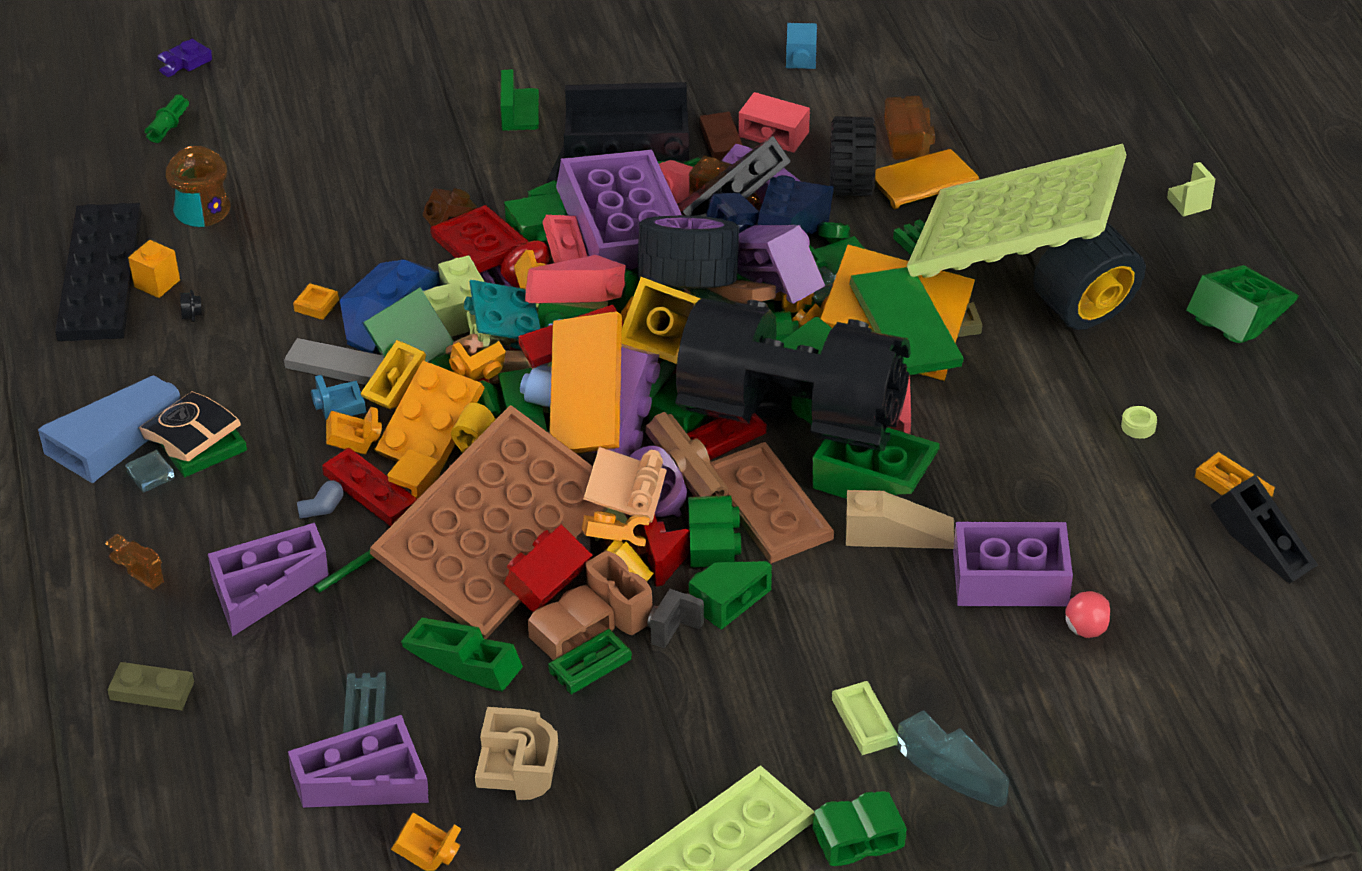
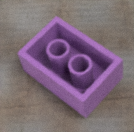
M956 522L953 555L958 606L1068 605L1073 573L1066 522Z

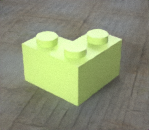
M468 255L439 263L440 286L423 291L451 337L470 332L467 318L468 310L464 309L466 297H472L469 281L484 282Z

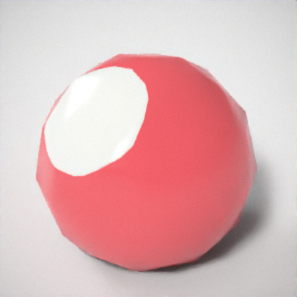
M1093 591L1078 593L1070 599L1065 609L1066 622L1069 629L1076 635L1084 638L1098 637L1107 630L1110 621L1109 601L1102 594Z

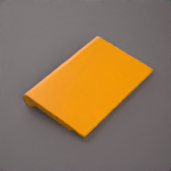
M952 149L878 168L875 175V185L890 200L893 209H898L902 204L938 195L940 189L980 180L978 175Z

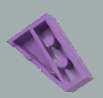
M621 344L619 448L608 450L625 456H631L633 452L639 450L643 440V431H641L643 418L648 415L652 404V398L649 397L652 383L657 381L660 373V363H657L659 354Z
M315 523L208 554L212 581L232 636L328 576L326 550Z

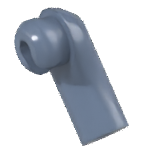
M327 481L322 485L314 499L297 501L299 519L332 513L342 499V485L337 481Z

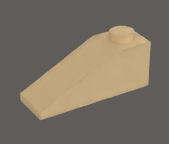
M847 490L846 546L954 549V518L885 491Z

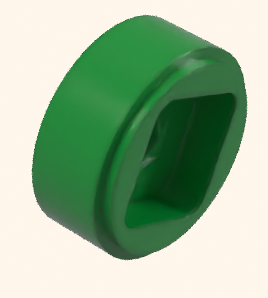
M820 222L818 225V236L824 237L828 243H835L844 238H850L851 226L844 223Z

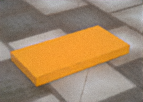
M617 311L553 321L550 435L575 453L598 451L599 447L605 449L619 448L622 315Z

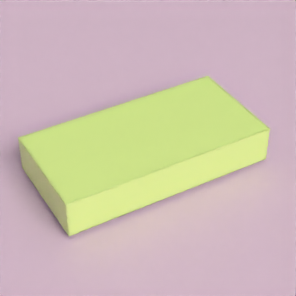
M868 681L832 691V701L862 755L898 745V734Z

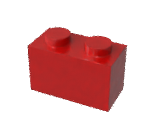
M562 524L552 533L548 529L541 533L532 544L534 549L527 555L520 552L506 567L509 572L504 584L532 612L539 607L545 606L586 568L585 563L592 557V554Z

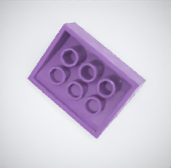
M652 150L561 159L556 188L568 216H576L588 256L598 255L626 265L628 269H635L638 267L639 223L646 218L656 216L682 215Z

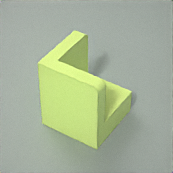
M1201 162L1194 163L1191 182L1169 188L1167 199L1183 217L1211 209L1215 178Z

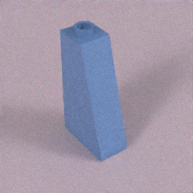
M154 375L40 427L38 431L44 454L87 481L94 483L148 441L143 438L139 427L180 400V393L172 383H166Z

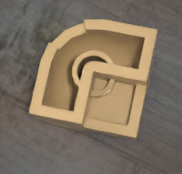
M487 707L480 736L482 749L475 774L476 788L515 790L516 800H531L544 795L551 787L558 753V732L554 730L551 724L540 717L539 712L526 709Z

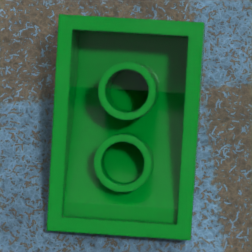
M1241 265L1202 275L1186 311L1195 315V320L1200 324L1208 327L1214 326L1223 331V336L1228 340L1241 343L1259 336L1296 302L1299 295L1247 266Z
M888 427L885 432L891 433V437L884 451H876L871 448L866 449L825 439L813 456V488L842 498H847V490L885 491L893 495L912 494L940 449V443Z

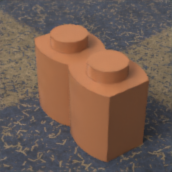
M604 551L585 563L587 586L614 609L615 626L629 635H634L647 627L648 617L652 610V590L647 581L641 576L629 572L624 560L610 551Z
M587 585L566 591L558 602L539 607L528 619L529 638L552 660L561 657L607 629L613 631L615 628L614 609Z

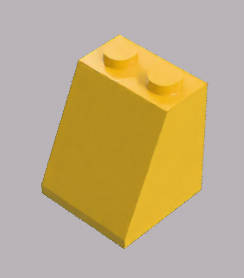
M641 277L622 327V344L659 354V358L677 364L685 324L692 308L701 298Z

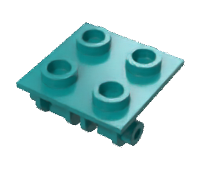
M476 280L469 281L472 297H466L464 309L468 310L471 315H475L478 333L518 339L520 335L540 329L536 303L525 301L526 289Z

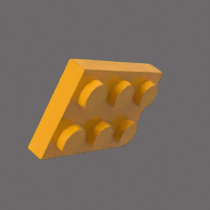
M422 361L379 440L375 451L383 457L398 462L406 451L410 449L439 460L441 472L456 444L451 437L454 425L467 404L479 401L485 387L481 382Z

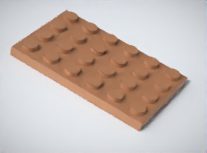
M510 405L370 547V554L462 625L479 627L484 639H487L521 602L504 584L509 572L506 567L510 561L520 552L527 555L534 549L532 544L541 533L547 529L552 533L561 524L579 540L584 535L582 531L584 515L594 516L595 511L605 512L608 508L583 499L593 466Z

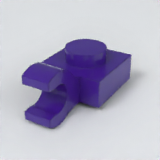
M193 38L184 41L170 49L169 52L164 51L158 55V59L167 64L160 68L159 71L167 77L173 76L182 68L191 71L212 60L211 50Z

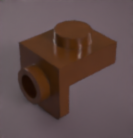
M434 188L425 205L423 217L431 226H435L447 221L449 216L457 217L478 207L472 202L470 195L461 189L454 188L451 191Z

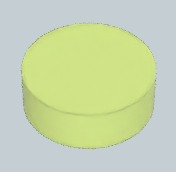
M1133 406L1124 411L1121 428L1127 435L1141 439L1154 434L1157 416L1151 409L1144 406Z

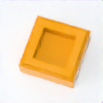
M309 283L293 302L294 311L324 320L339 301L338 291Z

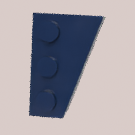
M786 175L772 177L759 212L758 225H800L806 234H813L817 231V225L820 222H829L834 187L795 181L793 177Z

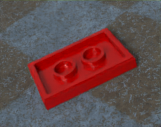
M486 205L430 228L432 238L452 256L461 258L469 255L479 273L502 264L510 251L529 242Z

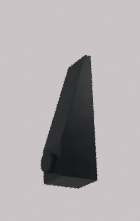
M771 136L678 205L679 210L684 216L706 217L713 194L740 193L747 199L791 161L774 136Z

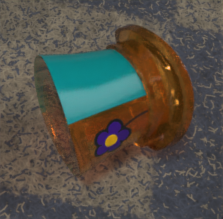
M202 146L187 147L179 151L167 166V183L172 188H175L173 212L176 218L186 225L194 227L213 225L225 218L231 208V202L223 187V181L227 177V166L224 160L213 150Z

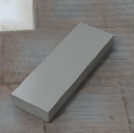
M297 338L286 355L284 363L287 369L349 382L357 380V383L366 385L384 358L378 354Z

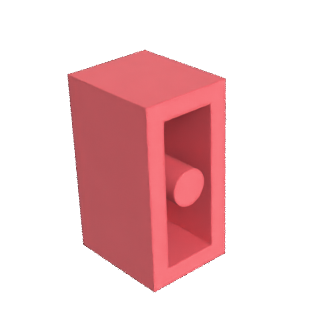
M754 92L739 111V137L762 143L769 137L774 136L783 150L795 153L809 133L810 108Z

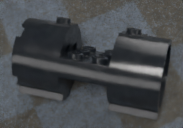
M702 298L692 308L682 334L677 358L676 387L678 394L675 403L683 411L750 424L752 414L759 408L766 391L812 400V425L810 432L816 438L828 439L842 444L847 443L866 449L871 448L876 451H884L891 437V433L885 432L886 428H889V426L897 427L905 401L910 372H907L904 357L909 358L911 355L910 342L908 338L874 332L871 328H868V323L849 319L848 324L837 322L831 329L824 343L821 355L818 354L819 350L805 345H798L797 350L784 348V343L776 340V316L766 303L748 300L747 304L738 302L730 304Z

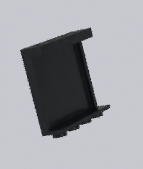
M687 82L565 85V158L652 150L657 161H690Z

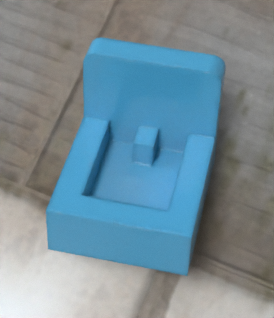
M322 375L315 376L316 389L311 390L312 400L316 410L322 409L325 420H327L331 411L349 416L366 412L365 401L360 394L361 391L357 380L326 388Z

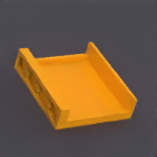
M847 245L820 319L831 328L837 322L848 324L849 319L859 320L868 323V328L873 330L849 285L851 275L905 268L909 261ZM943 270L932 277L924 278L922 275L918 276L956 343L975 279ZM948 369L919 374L945 381Z

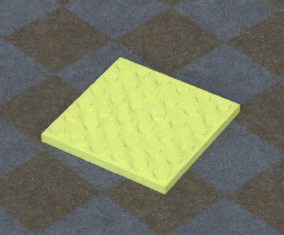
M1119 144L940 189L907 264L910 276L922 275L924 278L932 277L941 270L949 268L961 270L969 267L974 262L982 260L990 263L1000 260L1007 254L1017 252L1018 255H1024L1034 251L1037 247L1045 245L1058 247L1067 243L1070 239L1079 237L1091 239L1097 237L1105 230L1127 156L1124 145Z

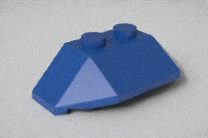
M407 260L378 264L340 299L347 345L363 352L377 354L379 350L362 322L420 287L425 291L440 286L439 272Z

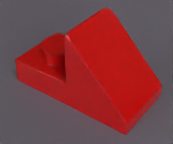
M654 515L652 523L649 522V525L639 524V533L646 539V557L650 570L654 573L653 579L657 587L664 585L690 553L689 529L666 532L663 521L657 522Z

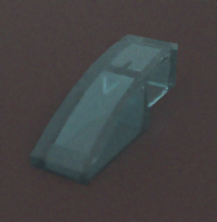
M924 710L899 723L897 749L914 765L951 789L978 801L997 807L1007 804L1010 779L961 728L947 735Z

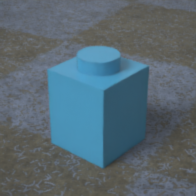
M787 23L786 68L816 69L817 24Z

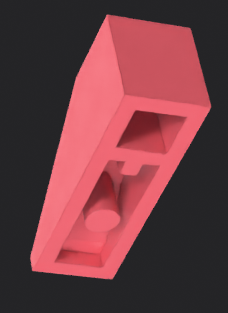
M591 255L529 268L525 301L528 303L603 302L621 298L625 285L626 265L598 255Z

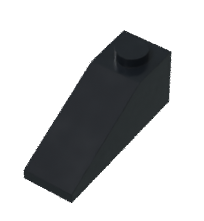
M1256 474L1229 490L1210 505L1229 534L1289 584L1318 566Z

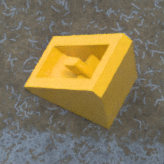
M396 340L360 393L361 396L388 409L397 407L421 362L425 361V352Z

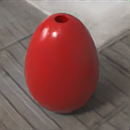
M539 240L524 243L510 251L504 258L500 269L501 274L512 287L520 288L514 266L525 250H533L536 262L548 265L551 251L546 243Z

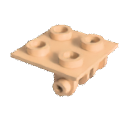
M599 447L583 499L630 516L648 515L650 517L649 522L652 523L667 471L661 468L663 464L661 454L657 450H649L643 454L640 461Z

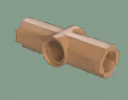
M663 412L654 416L653 420L646 425L645 433L655 446L663 448L671 456L681 471L685 485L694 497L727 496L728 487L710 465L709 455L703 443L698 439L691 440L672 414Z

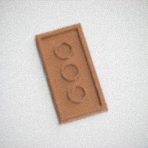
M766 442L710 462V465L728 487L727 496L732 497V506H739L740 523L770 564L834 539L832 527Z

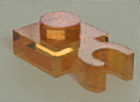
M115 534L106 541V545L114 550L109 554V558L116 564L125 565L129 575L153 590L164 582L161 570L162 562L159 555L153 549L145 548L135 541L129 543L120 534Z

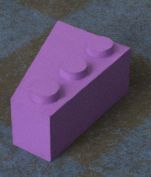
M754 225L739 233L737 270L739 275L752 282H765L776 285V293L781 291L787 294V301L792 304L825 286L810 251L808 235L801 229L800 225Z
M402 715L288 751L291 776L303 808L429 803L427 777Z

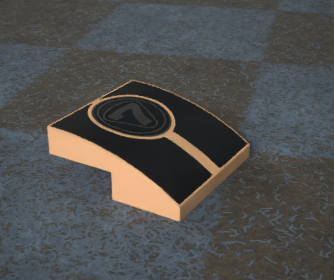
M190 392L141 425L139 429L144 439L163 444L168 456L188 462L241 424L236 416L217 402L199 393Z

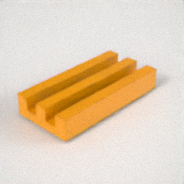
M1217 452L1196 469L1195 478L1219 494L1224 495L1255 474L1220 452ZM1258 477L1272 497L1275 487Z

